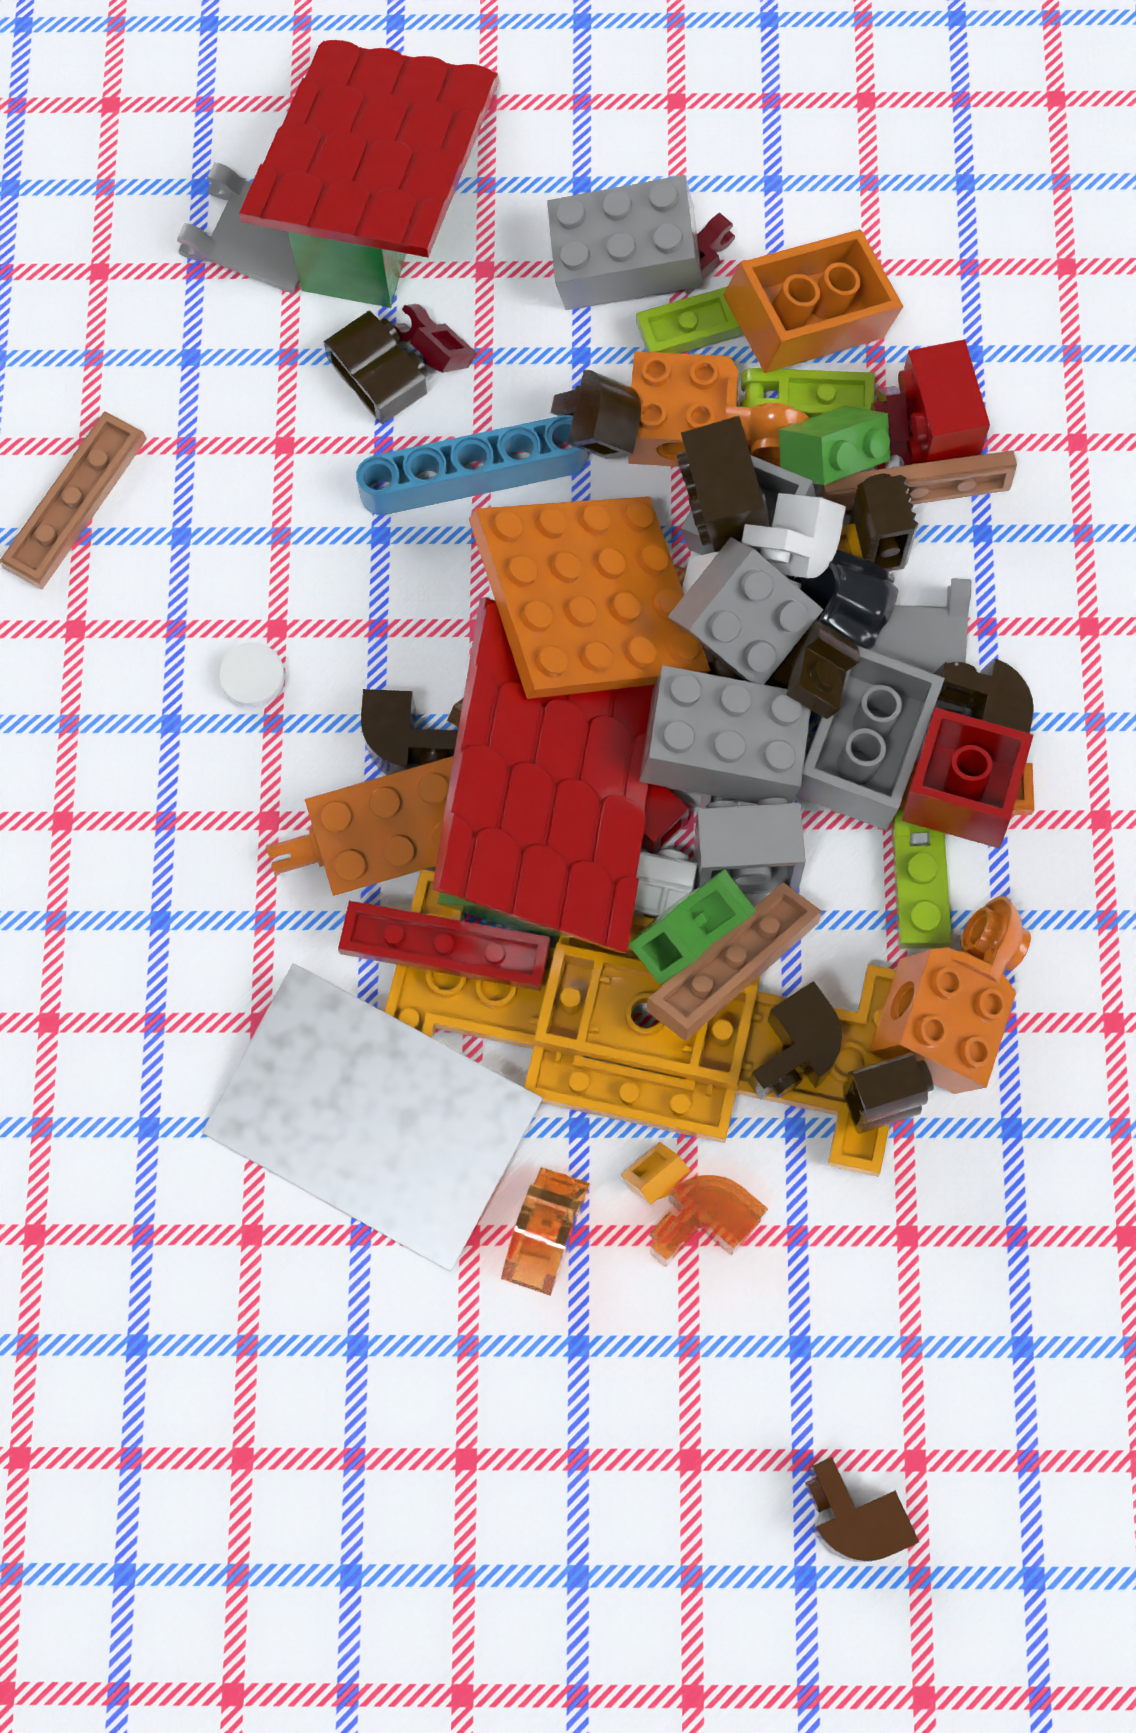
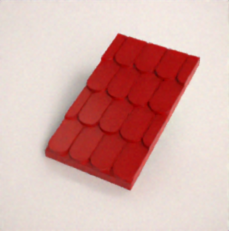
M335 39L321 42L318 45L305 78L302 77L282 126L277 129L263 164L259 165L239 212L241 223L288 231L302 291L391 308L406 254L429 258L498 86V72H493L477 64H450L433 56H406L389 48H362L345 40Z
M488 597L479 599L432 886V890L440 892L437 904L517 931L537 935L574 937L618 953H627L639 878H636L646 822L644 809L649 784L639 782L652 691L655 685L527 699L496 602Z

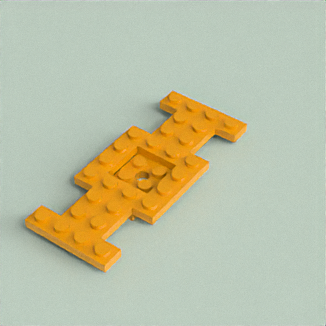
M421 869L410 911L462 921L463 912L437 904L440 892L432 890L435 872ZM633 914L629 943L655 919ZM560 936L559 942L556 943V948H549L541 991L396 965L384 1011L433 1038L436 1028L533 1049L524 1088L542 1097L541 1103L721 1143L726 1142L735 1094L759 1099L749 1084L751 1073L787 1049L767 1021L770 1010L788 997L757 991L760 976L687 1041H684L660 1021L651 1028H641L633 1022L631 1018L633 1009L639 1004L647 1003L648 998L666 982L659 985L629 945L627 953H618L574 937ZM868 964L865 971L858 1012L834 1008L841 1025L842 1041L835 1064L825 1081L817 1088H814L807 1076L802 1072L799 1075L803 1081L793 1090L780 1098H777L772 1092L762 1100L836 1115L837 1118L827 1166L879 1177L890 1125L858 1134L843 1096V1084L848 1082V1072L884 1061V1059L869 1053L896 970ZM584 1056L590 1057V1058L599 1059V1060L609 1061V1062H613V1063H618V1064H622V1065H627V1066H631V1067L641 1068V1069H645V1070H650V1071H654V1072L664 1073V1074H668V1075H673V1076H677V1077L687 1078V1080L681 1079V1078H676V1077H671V1076H667V1075H662V1074H658V1073L648 1072V1071H644V1070H639V1069H635V1068H630V1067H626V1066L616 1065V1064H612V1063H607V1062H603V1061L593 1060V1059H589V1058H584Z

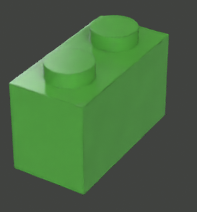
M843 406L778 429L781 468L810 479L816 484L826 485L890 461L888 413Z

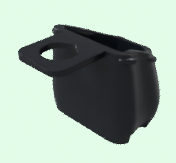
M836 550L833 560L830 561L827 569L815 578L796 577L794 580L795 576L786 575L788 579L800 583V590L823 609L817 620L853 641L857 646L868 650L873 648L880 631L888 623L898 596V588L893 584L895 578L888 571L871 561L840 550Z

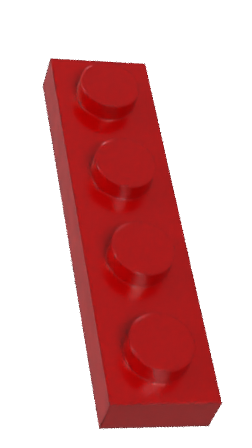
M349 900L338 951L341 955L541 991L551 941L548 936Z

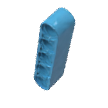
M563 415L373 455L364 459L359 464L356 471V481L364 508L376 515H387L570 476L580 472L585 467L588 461V452L577 447L569 450L557 447L559 443L568 441L573 416ZM518 451L530 454V456L522 460L510 457ZM471 461L483 463L480 468L475 470L463 467ZM424 471L436 473L433 478L428 480L416 477ZM377 481H386L390 483L386 488L381 490H374L369 488L373 483Z

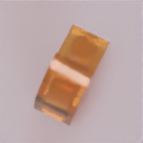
M543 1167L540 1168L534 1184L529 1186L517 1218L501 1275L502 1280L551 1296L564 1265L572 1232L585 1203L590 1183Z
M717 1175L692 1177L678 1184L669 1192L668 1202L679 1210L680 1213L675 1217L671 1212H668L651 1231L649 1236L655 1242L650 1247V1255L666 1268L700 1229L732 1256L763 1221L768 1208L744 1187L731 1179Z

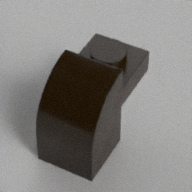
M583 370L580 385L575 386L574 390L554 395L550 413L557 416H573L567 444L605 459L633 454L641 416L640 398L633 387L592 370Z
M815 619L771 677L788 686L787 696L823 718L828 719L840 709L846 672L859 663V648L853 641Z
M994 659L979 673L974 666L967 663L945 662L933 673L945 678L937 700L971 710L969 717L1030 733L1034 714L1032 694L1023 677L1009 664L999 659Z
M363 689L361 707L363 737L371 760L386 775L412 768V764L423 765L454 756L458 730L415 729L416 705L413 691Z
M812 981L770 1010L767 1022L787 1049L751 1073L749 1084L760 1100L772 1092L777 1098L784 1096L803 1081L799 1075L804 1072L814 1088H817L825 1081L835 1064L842 1041L840 1021L832 1005L816 983Z

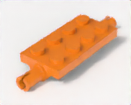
M454 756L304 799L313 828L309 829V834L273 845H266L269 859L285 854L291 855V857L271 863L274 875L278 876L280 873L318 863L319 867L324 866L332 895L335 896L418 872L421 869L435 867Z

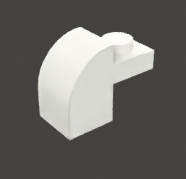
M778 493L772 527L745 524L742 543L760 550V555L783 575L815 578L821 575L829 566L830 561L833 560L840 540L846 506L820 497Z

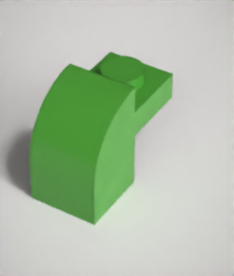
M724 869L702 886L693 889L646 926L628 945L659 985H661L695 962L714 942L745 922L757 910Z

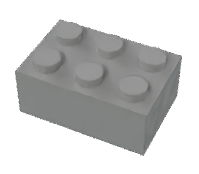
M686 175L547 200L554 278L565 310L703 286L694 204Z
M858 646L860 652L859 663L846 672L839 711L828 719L821 716L804 762L801 788L796 797L887 831L900 806L945 678Z
M662 665L652 691L639 782L754 804L767 798H784L788 803H792L802 783L810 709L787 696V689Z

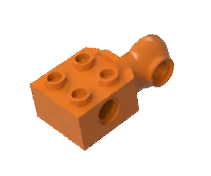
M634 351L631 387L639 395L641 416L633 454L628 455L629 464L679 467L676 453L685 451L681 432L740 416L750 455L773 465L781 466L778 429L802 422L810 417L782 403L771 402L760 404L756 407H738L739 371L730 356Z
M997 896L972 915L963 930L961 939L962 951H956L949 947L936 948L899 959L869 1053L887 1060L912 1052L917 1061L924 1060L926 1062L933 1084L953 1094L987 1088L1016 996V991L1004 975L1005 970L1011 971L1023 961L1031 942V933L1022 927V920L1018 910L1006 896Z

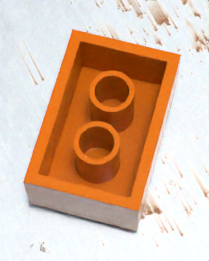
M861 229L742 261L739 263L723 294L764 373L883 339L904 307Z

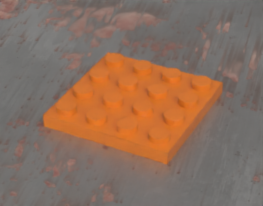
M650 496L476 508L469 517V522L527 699L655 685L662 665L706 674L710 671L702 645L668 618V615L684 597V593Z

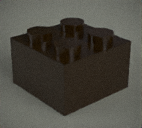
M740 416L681 432L685 451L676 453L684 483L686 484L690 508L702 546L712 544L714 552H718L730 537L742 543L745 524L770 527Z

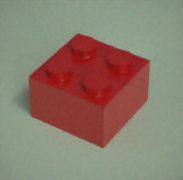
M966 340L908 350L904 370L898 372L899 389L905 392L910 438V441H907V448L910 453L911 464L981 455L990 428V422Z
M935 707L909 791L902 821L1000 849L1012 816L1034 735Z

